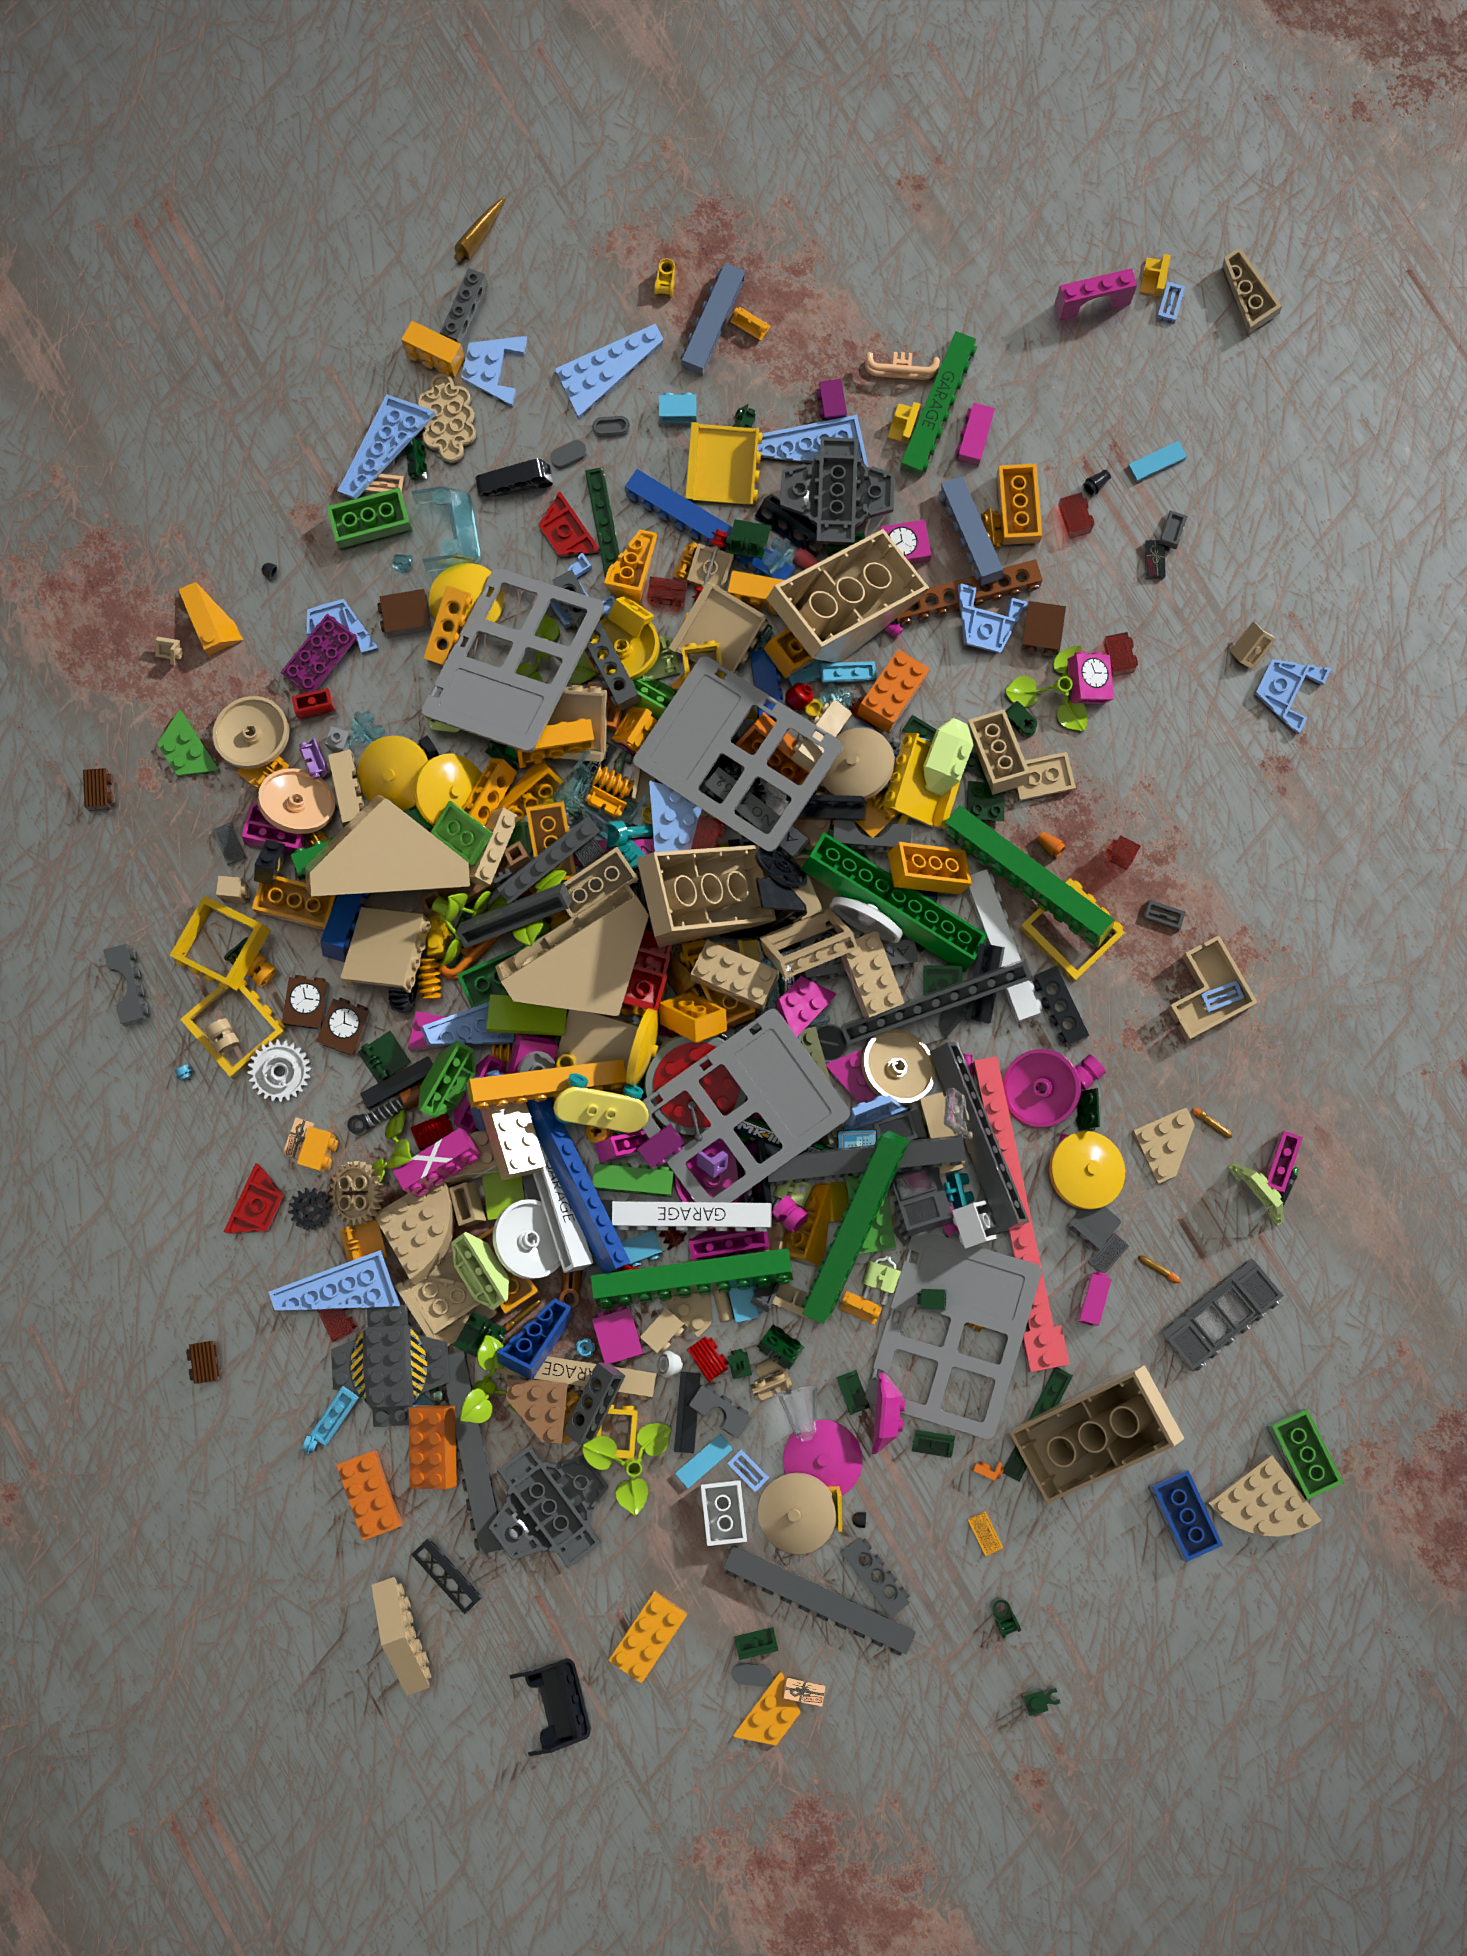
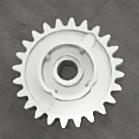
M276 1039L275 1044H272L269 1040L267 1047L261 1044V1051L255 1049L257 1056H250L254 1062L248 1063V1066L252 1067V1069L248 1070L247 1073L253 1075L249 1078V1082H255L252 1088H259L257 1094L259 1095L264 1092V1099L271 1096L272 1101L276 1097H278L280 1102H282L283 1097L290 1100V1094L297 1097L296 1091L303 1092L301 1085H307L304 1079L310 1078V1075L306 1072L310 1071L311 1068L305 1066L309 1063V1059H303L306 1053H299L301 1050L300 1046L294 1049V1042L287 1045V1040H284L282 1044H280L278 1039ZM282 1066L285 1070L283 1074L276 1075L273 1072L274 1068Z

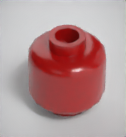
M800 682L794 684L785 694L787 706L792 710L801 711L813 701L812 688L808 684Z

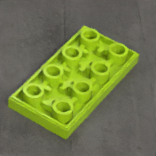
M490 995L486 1031L565 1036L568 1009L514 1002L510 995Z
M499 1172L482 1177L488 1221L497 1220L505 1208L513 1203L525 1200L522 1177L502 1181Z

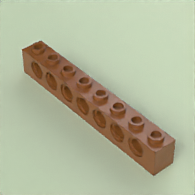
M1037 560L1003 568L1002 579L982 585L989 588L988 592H983L980 589L979 579L976 580L974 576L930 587L921 599L914 604L917 610H906L895 619L896 624L906 625L915 619L925 620L930 618V615H944L952 609L960 610L958 584L961 583L976 587L974 606L981 605L990 599L992 601L999 600L1008 594L1015 596L1023 590L1034 591L1041 586L1043 581ZM1022 576L1026 581L1019 582L1016 577ZM1005 581L1008 586L1001 587L998 582ZM944 596H951L953 598V601H946L944 599ZM932 600L935 602V605L928 606L926 601Z

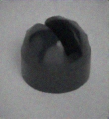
M265 563L261 569L262 574L269 579H273L277 572V565Z
M857 1512L853 1515L852 1521L856 1527H866V1512Z

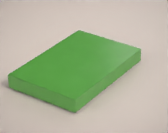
M452 801L448 802L430 832L473 866L493 835V832Z

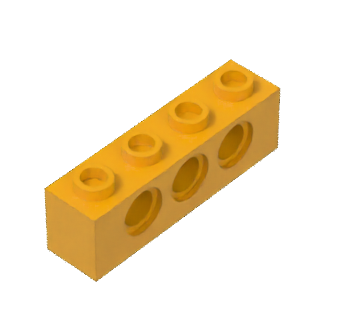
M446 586L423 657L424 659L441 665L445 664L451 650L460 637V628L464 627L467 616H465V613L471 607L473 600L471 593ZM454 603L459 605V611L456 614L451 611V606ZM448 621L453 623V629L450 632L445 628ZM442 639L447 641V648L444 650L439 646Z
M491 758L462 809L486 827L492 810L496 809L503 800L517 772L504 759Z

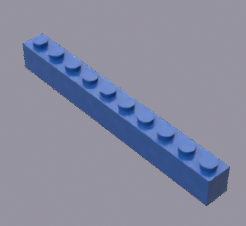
M636 469L625 485V493L629 499L641 502L642 506L647 510H654L660 518L672 521L675 527L680 530L685 529L690 532V536L697 540H703L709 547L714 546L709 542L710 539L714 538L711 531L715 532L718 529L727 532L726 536L731 534L732 526ZM726 546V547H723V548H721V547H718V548H720V550L726 552L727 546ZM765 548L763 559L736 554L733 557L740 567L752 570L754 575L787 580L795 572L794 564L768 548Z
M548 1097L546 1100L538 1102L535 1099L527 1100L526 1104L536 1136L602 1273H612L629 1264L630 1260L564 1123L555 1118L552 1098Z

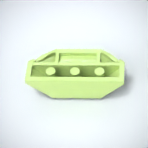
M951 718L936 730L923 765L926 790L943 796L961 780L973 747V741L967 724Z
M467 1232L452 1241L454 1267L474 1300L488 1306L492 1310L507 1301L509 1277L489 1244Z

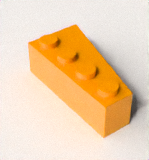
M578 719L574 722H559L555 725H546L533 751L524 752L516 749L519 767H526V763L532 761L535 764L542 763V759L547 757H553V759L560 758L565 752L575 754L595 748L591 719Z

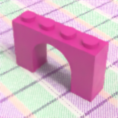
M1133 269L1060 285L1055 300L1059 321L1077 317L1079 309L1083 304L1098 297L1109 296L1112 308L1131 304L1137 287Z

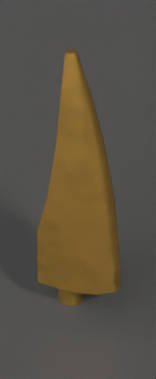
M505 197L501 198L483 213L456 243L455 251L457 253L454 256L456 261L459 262L463 256L470 260L478 250L506 200Z
M670 952L669 956L671 957L666 974L675 993L679 996L692 992L701 997L700 987L697 983L691 981V974L688 969Z

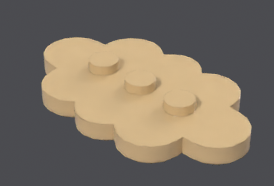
M439 373L432 377L430 390L424 391L418 398L419 406L433 410L436 413L423 428V441L427 448L439 450L444 461L455 463L462 459L464 455L463 446L470 445L476 438V431L472 425L475 414L469 406L471 403L469 391L462 386H454L450 376Z

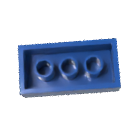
M1183 1470L1149 1486L1183 1561L1188 1562L1223 1546L1189 1470Z

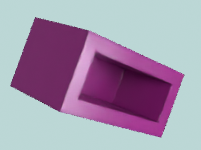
M835 379L819 382V389H816L817 400H821V406H819L820 418L823 417L824 421L847 417L842 380Z
M669 1123L641 1144L637 1150L651 1168L655 1165L660 1167L667 1161L666 1157L672 1153L674 1156L683 1149L681 1146L684 1144V1140L672 1124Z

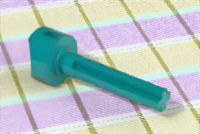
M621 820L605 823L608 830L606 846L609 848L625 846L628 838L654 836L653 824L626 827L625 823Z

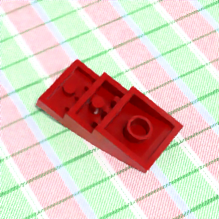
M644 930L623 1003L646 1010L650 1008L658 1012L667 978L666 972L671 957L669 955L672 945L659 948L652 931Z

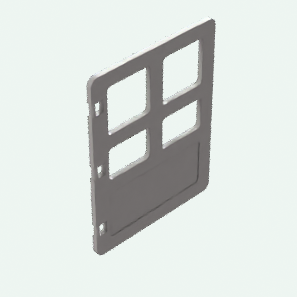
M496 568L489 576L485 584L486 586L470 613L457 643L451 650L430 695H428L422 707V713L426 718L524 752H531L535 749L605 607L601 600L502 568ZM503 585L538 595L520 630L486 620ZM489 589H494L492 595L487 597ZM551 601H558L587 611L570 646L534 636ZM479 633L513 643L502 667H496L467 657ZM467 638L468 641L465 647L460 646L463 639ZM531 649L563 660L551 684L515 673L526 650ZM438 688L443 689L439 698L434 697Z
M703 656L697 661L634 756L633 762L638 768L767 852H773L777 849L843 750V744L833 735L729 671L716 661ZM719 670L727 674L724 680L716 676ZM767 700L775 705L772 711L764 706ZM757 706L776 718L777 722L754 755H750L731 743V739L752 707ZM789 729L795 730L824 749L823 754L802 785L795 784L767 766V761ZM815 731L824 736L821 742L812 737ZM724 754L742 765L744 771L723 803L719 804L700 792L699 787L720 755ZM758 777L791 797V802L769 834L763 833L735 814V809Z
M776 1009L767 1010L642 1101L649 1113L648 1122L642 1129L649 1138L661 1130L653 1120L652 1113L682 1091H687L711 1123V1127L700 1134L703 1137L702 1141L697 1142L694 1138L684 1145L683 1149L673 1156L671 1153L666 1157V1162L695 1202L731 1203L846 1121L850 1116L848 1106ZM759 1024L762 1029L753 1035L750 1029ZM709 1059L713 1065L703 1071L700 1065ZM720 1064L727 1068L748 1097L746 1102L726 1116L721 1114L699 1083L700 1078ZM660 1094L663 1101L654 1106L651 1100ZM755 1112L762 1116L783 1146L782 1149L762 1163L756 1162L734 1131L735 1126ZM720 1138L742 1165L746 1174L715 1197H710L688 1168L686 1162Z
M927 1231L912 1235L865 1395L867 1401L876 1405L878 1381L875 1378L878 1369L883 1370L888 1375L894 1353L897 1349L938 1362L927 1403L923 1405L903 1398V1400H906L905 1412L901 1413L984 1439L993 1438L997 1431L1041 1277V1267L1035 1263L981 1247L965 1248L960 1241ZM912 1251L919 1253L916 1264L910 1263ZM921 1289L947 1290L946 1310L925 1309L948 1316L951 1319L945 1343L942 1347L901 1335L908 1306L912 1305L921 1308V1305L917 1304V1295L921 1293ZM895 1310L902 1312L899 1323L892 1321ZM966 1323L975 1324L1008 1335L1003 1358L999 1365L958 1352L959 1342ZM953 1367L962 1368L995 1379V1386L984 1422L968 1419L941 1409Z

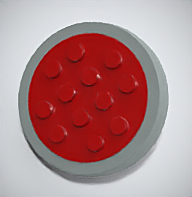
M678 1035L666 1041L658 1048L656 1057L652 1056L646 1070L644 1079L646 1098L722 1044L724 1040L716 1036L695 1043L682 1035ZM708 1059L700 1066L704 1071L713 1064ZM720 1064L699 1079L700 1085L722 1115H728L745 1102L746 1094L723 1064ZM682 1091L653 1112L664 1125L667 1126L671 1123L677 1132L696 1136L691 1110L688 1108L689 1102L693 1101L695 1104L696 1102L687 1091ZM660 1094L651 1100L654 1106L663 1101ZM696 1104L694 1110L701 1134L711 1127V1123Z

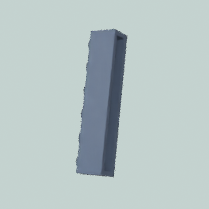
M727 263L724 264L723 269L719 268L716 275L718 280L715 285L712 284L709 291L711 296L708 301L705 300L702 307L703 314L701 317L698 316L695 322V332L689 335L687 350L683 349L680 360H682L683 368L701 375L704 374L745 281V270Z
M960 476L941 483L940 499L946 503V513L949 518L952 517L953 529L955 533L960 535V545L962 549H966V558L968 563L973 565L975 579H979L981 586L1002 579V565L963 477Z

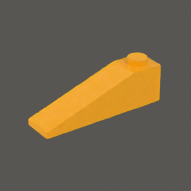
M640 529L628 543V547L624 552L620 553L616 562L608 568L604 586L618 598L626 595L640 605L658 533Z
M196 582L178 589L199 640L208 656L243 641L236 624Z
M542 759V763L533 765L497 807H504L518 815L517 822L524 819V816L527 815V806L558 802L572 792L557 771L545 759Z
M815 1184L803 1208L809 1214L807 1220L794 1233L790 1231L785 1232L784 1238H782V1249H789L791 1260L804 1265L820 1266L826 1250L832 1186Z

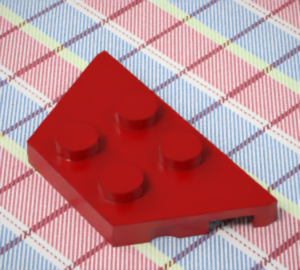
M559 491L554 502L547 509L546 515L538 524L540 530L559 557L580 555L581 553H598L600 551L599 547L563 494Z
M255 1163L223 1231L227 1234L267 1232L285 1195L259 1164Z

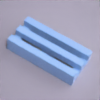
M1167 282L1157 318H1164L1166 321L1169 319L1175 323L1185 286ZM1169 288H1173L1167 311L1163 313ZM1178 289L1180 290V293L1178 296L1174 314L1170 315L1176 290Z
M1237 980L1200 995L1204 1001V1006L1207 1008V1013L1244 999ZM1235 986V990L1210 1000L1207 999L1210 995ZM1238 993V997L1232 998L1230 1000H1227L1212 1007L1210 1006V1004L1213 1002H1216L1218 1000L1224 999L1226 997Z
M742 1449L727 1463L755 1492L769 1479ZM741 1455L763 1477L762 1480L739 1459ZM735 1461L758 1483L756 1486L733 1464Z

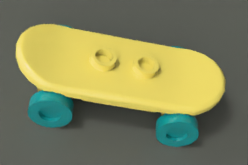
M577 1073L569 1075L567 1080L569 1084L568 1089L561 1092L554 1102L555 1118L565 1124L577 1123L609 1129L618 1134L634 1133L645 1127L649 1118L646 1105L639 1100L643 1095V1090L640 1087L626 1084L623 1089L624 1095L586 1088L588 1079Z

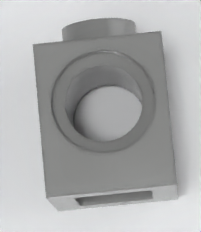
M331 726L325 745L332 751H345L349 748L352 736L349 731Z

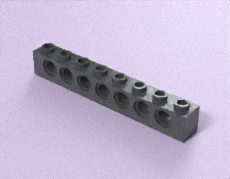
M573 570L552 580L555 586L586 595ZM560 603L564 612L570 613L569 621L573 629L576 627L579 629L587 611L582 609L580 612H575L576 607ZM598 621L587 643L588 648L585 651L590 660H595L596 664L593 667L597 674H602L604 680L601 682L605 689L612 692L613 695L610 696V699L614 706H619L621 711L642 700L602 624ZM595 638H598V639H599L598 642H596V643H591V641H592L593 639H595ZM602 654H607L606 658L599 659ZM610 670H616L614 674L608 675ZM619 685H624L622 690H616Z

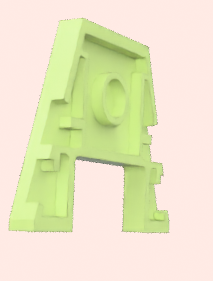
M1233 1162L1227 1168L1238 1181H1245L1268 1208L1266 1214L1279 1226L1284 1221L1283 1202L1280 1200L1282 1197L1279 1192L1269 1187L1267 1184L1268 1180L1262 1173L1258 1174L1254 1170Z

